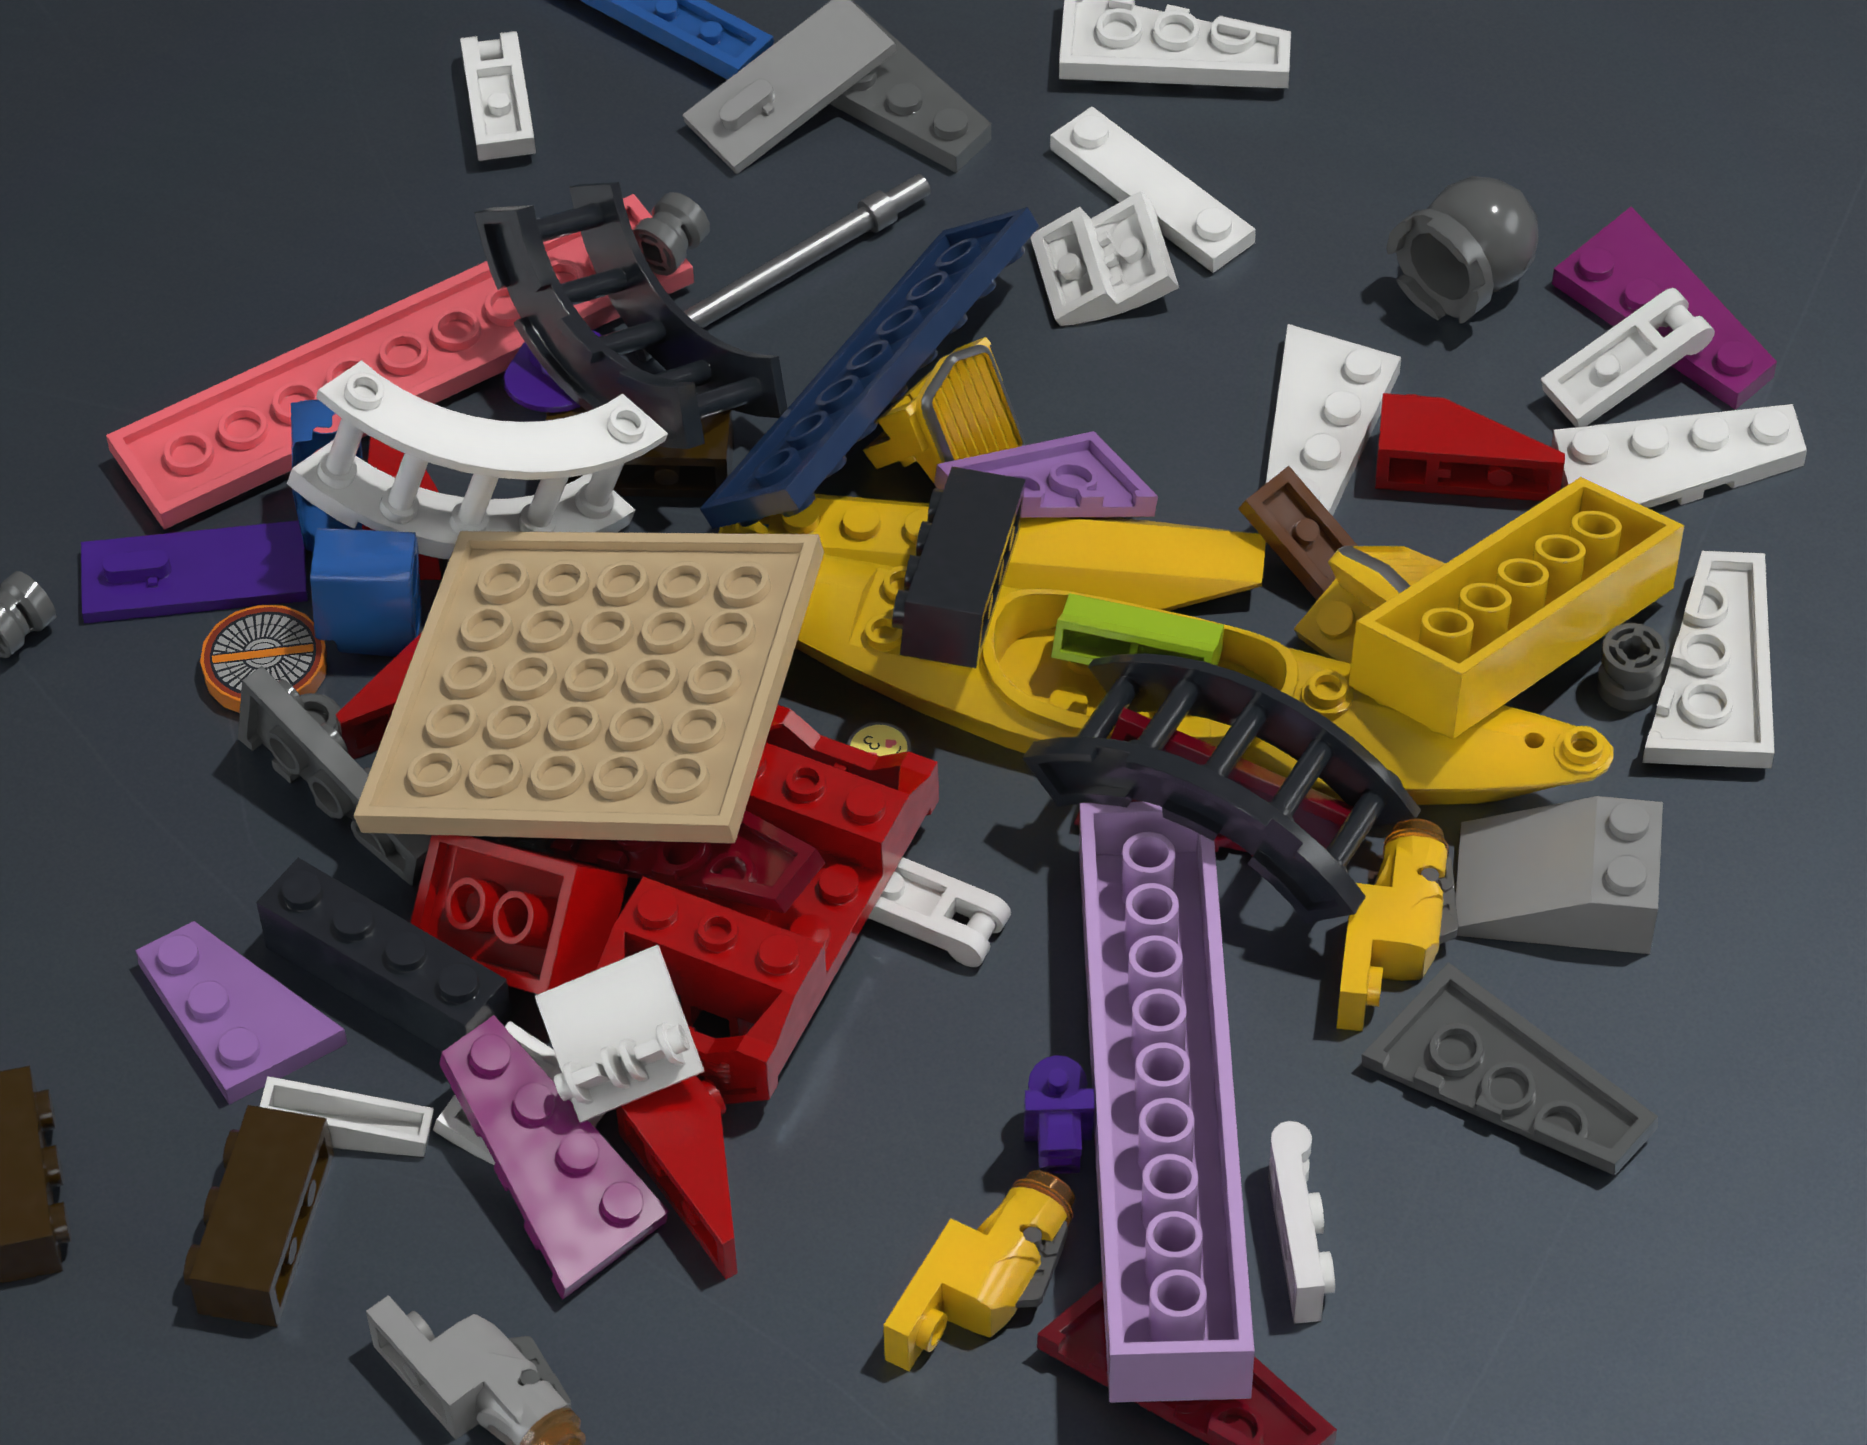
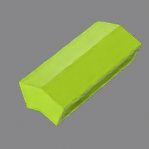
M1069 593L1063 613L1057 619L1051 658L1089 665L1095 658L1118 654L1146 653L1177 656L1218 666L1223 650L1224 625Z

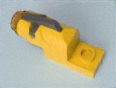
M1415 818L1395 824L1392 833L1384 841V859L1375 884L1356 883L1366 898L1357 912L1348 917L1337 1029L1363 1031L1366 1005L1379 1007L1382 978L1401 981L1422 979L1436 957L1439 944L1457 937L1458 917L1452 860L1448 857L1449 846L1444 839L1442 829L1431 821Z
M1033 1170L1027 1174L1025 1179H1019L1014 1182L1002 1203L977 1230L950 1218L883 1324L885 1360L910 1371L922 1350L931 1352L937 1346L946 1328L947 1320L971 1332L992 1337L1009 1322L1018 1308L1041 1305L1066 1243L1067 1227L1073 1219L1072 1206L1075 1203V1195L1070 1187L1061 1179L1048 1172Z

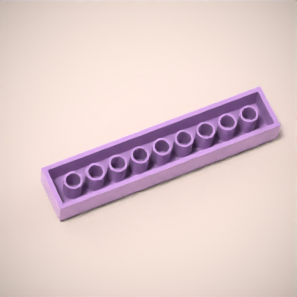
M1130 802L1127 808L1096 803H1080L1079 858L1091 1078L1095 1105L1094 1133L1109 1403L1251 1399L1254 1341L1215 843L1187 827L1163 818L1162 807L1148 802Z

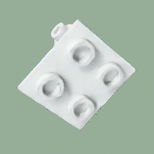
M655 945L535 996L562 1072L554 1076L556 1089L562 1100H572L578 1120L581 1123L705 1072L659 945Z

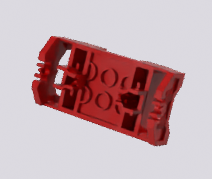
M777 704L745 810L815 847L826 863L785 914L673 888L644 876L612 927L596 970L659 945L676 994L680 995L681 1008L705 1071L696 1076L700 1081L709 1078L719 1090L725 1104L770 1100L778 1086V1075L925 816L932 814L939 801L938 762L909 751L878 756L820 735L793 710ZM704 1010L729 1020L730 1037L715 1039L695 1031V1028L692 1026L701 1011Z

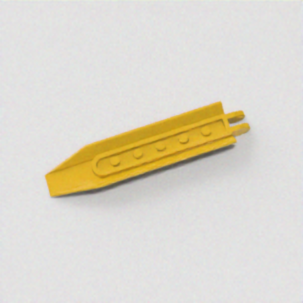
M815 494L816 497L812 504L794 516L784 517L780 513L764 517L757 523L747 527H742L737 523L719 528V533L819 534L825 555L893 567L907 566L910 555L916 556L920 526L922 521L927 522L930 503ZM1110 517L1021 518L1019 535L1002 586L1017 589L1070 591L1170 611L1262 587L1266 541L1259 533Z

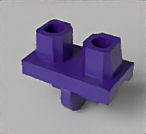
M1050 1056L1038 1062L1029 1075L1028 1090H1025L1024 1142L1038 1141L1039 1174L1080 1173L1081 1140H1092L1095 1110L1094 1089H1087L1086 1075L1079 1063L1065 1056Z

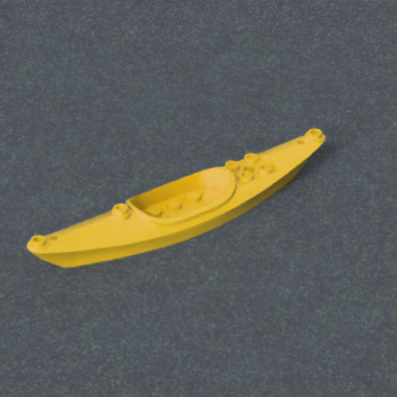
M823 554L795 648L851 680L920 713L1006 748L1026 753L1034 741L1058 737H1076L1106 695L1105 690L1088 668L1089 665L1051 658L1057 619L1063 613L1069 593L1212 623L1217 622L1082 593L1053 589H1017L1002 586L977 668L964 667L900 655L902 629L892 628V616L897 592L899 589L904 590L907 566L893 567ZM1222 624L1224 625L1223 650L1218 666L1266 683L1299 700L1329 719L1358 741L1386 769L1396 774L1405 790L1417 805L1478 804L1504 800L1561 785L1592 781L1607 772L1613 762V746L1596 729L1588 726H1575L1506 705H1502L1456 738L1451 739L1443 734L1431 731L1426 725L1393 708L1378 704L1373 698L1349 687L1350 663L1285 647L1281 643L1263 635ZM1140 712L1139 714L1152 719L1156 712ZM1186 715L1176 730L1217 747L1231 726L1207 718ZM1113 730L1111 731V733L1109 734V736H1108L1106 739H1110V737H1111V735H1112V733H1113ZM1257 737L1254 738L1242 756L1243 759L1284 777L1288 776L1297 762L1291 756ZM1319 777L1317 778L1312 789L1344 802L1332 788Z

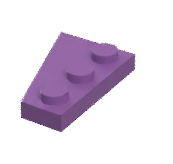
M1095 431L937 464L934 485L944 490L952 466L1026 479L1021 518L1155 516L1158 496Z
M195 921L135 950L140 968L229 1105L265 1087L267 1076L282 1078L347 1044L344 1028Z

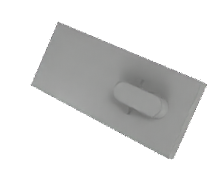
M831 0L682 114L685 123L736 174H739L897 52L895 43L851 0Z

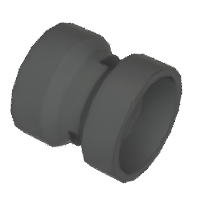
M670 192L665 194L652 209V218L641 220L632 230L652 272L668 276L673 274L687 257L686 250L697 248L708 236L710 223L704 211L692 199L681 193Z
M15 571L0 584V657L9 658L24 645L25 636L31 631L41 632L57 617L55 607L46 592L30 576L20 571Z
M1626 623L1610 630L1603 640L1601 651L1602 664L1598 671L1597 691L1601 699L1610 707L1621 711L1635 712L1646 709L1656 701L1661 687V671L1666 658V644L1662 636L1653 628L1643 624Z

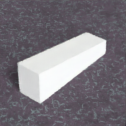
M267 1076L260 1107L327 1118L333 1148L424 1157L434 1110V1108L269 1076Z

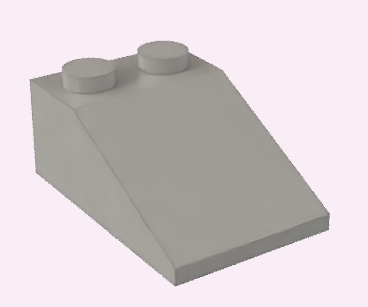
M1595 796L1461 822L1455 891L1458 917L1457 936L1650 954L1658 912L1663 802Z

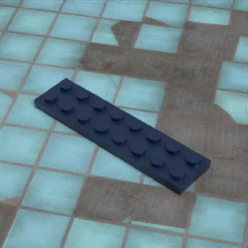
M1028 207L943 230L700 508L712 529L737 523L742 527H747L757 523L764 517L780 513L784 517H791L802 512L812 504L816 497L813 493L825 478L835 474L847 462L845 454L857 441L874 431L878 425L876 418L886 406L894 403L907 392V381L917 370L925 367L938 355L936 347L947 335L955 332L965 324L968 319L965 313L976 301L988 295L996 287L997 283L994 279L999 273L1025 253L1023 245L1039 228Z

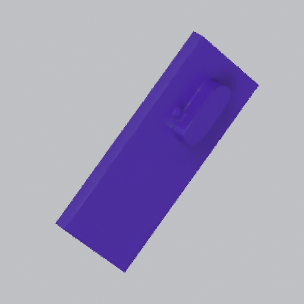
M299 520L81 542L84 623L308 601L306 548L303 544Z

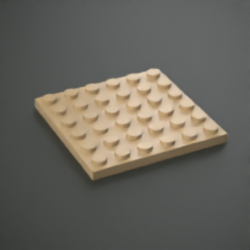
M460 531L354 813V818L360 832L735 843L823 558L824 550L819 534Z

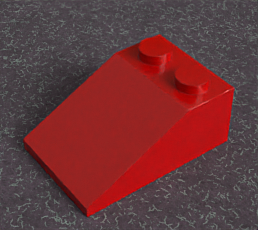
M431 835L411 924L507 979L508 986L541 994L596 971L612 927L619 917L629 875L477 836Z

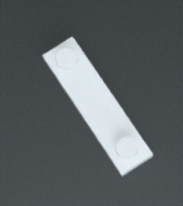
M1090 107L1050 135V149L1119 202L1142 191L1153 204L1162 235L1212 273L1255 243V228L1094 107Z

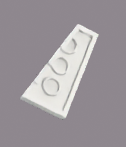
M1064 0L1059 79L1288 88L1291 31L1219 16L1213 22L1196 19L1193 15L1189 14L1190 9L1169 4L1165 12L1136 6L1135 0Z
M1288 324L1266 483L1287 466H1290L1333 516L1381 414L1383 393H1391L1399 376L1401 357Z
M1793 404L1553 430L1551 445L1552 448L1565 453L1562 478L1563 488L1582 477L1646 508L1676 499L1680 505L1702 499L1704 490L1722 484L1736 488L1804 466L1807 452Z
M1702 551L1684 611L1680 632L1672 652L1666 680L1657 704L1652 728L1649 731L1642 763L1771 769L1774 758V733L1765 553Z

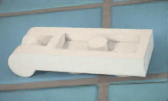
M517 31L500 33V39L478 42L477 36L460 38L478 161L536 154Z
M1676 288L1667 289L1542 377V389L1575 427L1587 426L1685 355H1693L1702 351L1712 341L1715 330L1702 316L1694 317L1687 310L1689 303ZM1661 326H1670L1673 331L1663 338L1656 329Z
M902 857L868 918L947 950L957 962L965 966L978 967L982 964L991 948L988 941L992 933L1002 931L1011 916V910L1005 901L992 893ZM955 912L969 917L968 924L964 925L952 920Z
M1287 1121L1276 1126L1271 1134V1157L1269 1159L1268 1178L1294 1324L1318 1322L1322 1320L1324 1294L1335 1292L1334 1267L1330 1251L1319 1252L1316 1234L1324 1233V1214L1320 1193H1308L1307 1189L1310 1164L1308 1158L1311 1154L1312 1135L1305 1125L1294 1121Z

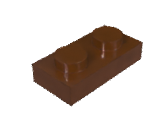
M1287 466L1247 498L1238 508L1316 600L1321 597L1336 579L1328 564V560L1341 547L1358 546L1290 466Z

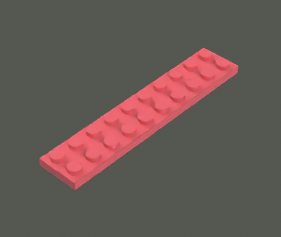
M634 194L623 198L632 229L641 220L652 218L651 214ZM581 232L543 242L560 284L596 274L585 248ZM687 259L671 275L665 276L654 273L668 295L694 283L693 266ZM486 261L106 435L109 450L165 530L291 471V403L318 400L316 398L318 389L361 360L379 375L401 389L435 404L506 371L525 342L514 325V322L521 317L511 300L507 288L497 289ZM608 295L573 305L592 330L620 318ZM334 414L330 428L316 427L313 431L319 433L335 432L338 430L341 417Z

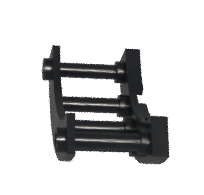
M619 182L570 186L574 209L537 219L534 205L494 207L474 212L481 244L495 285L498 290L507 288L511 300L521 317L514 322V325L535 358L551 378L586 411L607 404L621 394H624L668 433L665 442L658 446L690 449L705 444L701 423L702 418L730 409L757 417L780 418L787 410L779 356L756 354L726 344L696 324L664 290L640 250L628 219ZM581 232L585 248L596 274L560 284L543 242ZM608 295L611 303L628 328L598 337L573 305ZM645 348L666 371L653 375L626 361L621 355Z
M1145 653L1118 654L1093 659L1088 668L1103 687L1106 695L1077 736L1034 741L1022 757L1058 807L1080 803H1096L1127 808L1134 799L1162 807L1163 818L1187 827L1214 841L1219 833L1253 855L1247 865L1267 880L1291 904L1305 923L1355 914L1366 896L1350 877L1346 866L1372 827L1415 819L1421 811L1405 790L1396 774L1386 769L1358 741L1320 713L1290 695L1239 672L1207 662L1177 656ZM1124 707L1136 713L1156 712L1137 740L1125 742L1116 739H1106L1116 726ZM1186 715L1207 718L1231 726L1205 765H1199L1180 756L1162 751ZM1255 737L1275 746L1297 760L1270 802L1265 801L1240 784L1228 779ZM1318 777L1332 788L1345 803L1354 806L1326 849L1295 823L1292 817Z

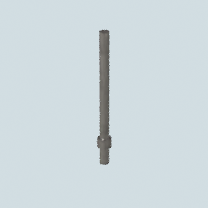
M917 174L887 193L879 190L858 202V210L685 310L684 313L702 328L868 230L876 233L897 220V213L931 193L929 183L924 176ZM645 348L635 351L636 355L643 362L653 358Z

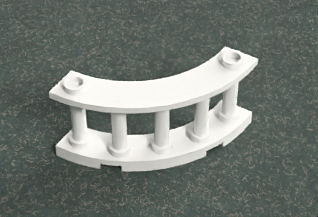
M361 360L318 389L316 398L341 417V421L334 440L293 467L287 484L311 504L355 529L359 522L376 531L416 532L419 554L449 560L460 531L619 532L630 524L635 513V509L613 490L623 465L665 442L668 433L624 394L588 412L548 421L514 422L470 416L435 405L401 389L379 375ZM363 433L404 453L396 478L380 471L356 456ZM428 462L473 474L465 497L447 495L420 488ZM583 475L577 480L566 484L569 477ZM499 478L541 479L535 495L510 499H491Z

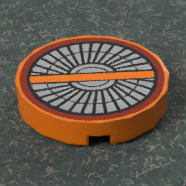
M256 605L235 611L214 626L203 642L200 664L209 693L223 707L240 713L242 680L260 666H263L276 681L284 679L289 682L299 695L315 693L326 676L327 650L324 640L315 638L314 622L304 613L283 605Z

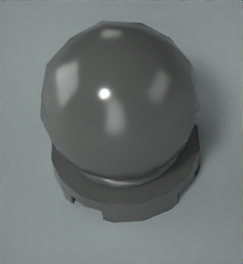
M1471 176L1448 185L1427 209L1414 211L1389 234L1387 254H1397L1398 263L1404 273L1396 279L1400 288L1414 305L1433 318L1440 320L1447 314L1459 318V323H1465L1490 302L1492 293L1513 285L1534 262L1539 240L1537 214L1519 189L1500 179Z

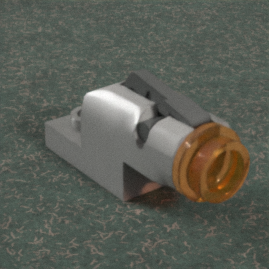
M389 1295L366 1311L374 1348L455 1440L480 1424L506 1445H585L586 1436L580 1429L581 1420L579 1416L572 1410L571 1399L530 1336L507 1338L494 1324L477 1314H473L459 1321L435 1338L427 1323L417 1312L412 1311L406 1315Z

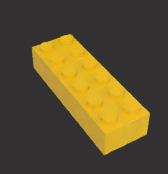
M1580 477L1357 620L1348 686L1373 698L1378 704L1393 708L1426 725L1431 731L1454 739L1595 643L1610 630L1621 625L1674 589L1684 525Z

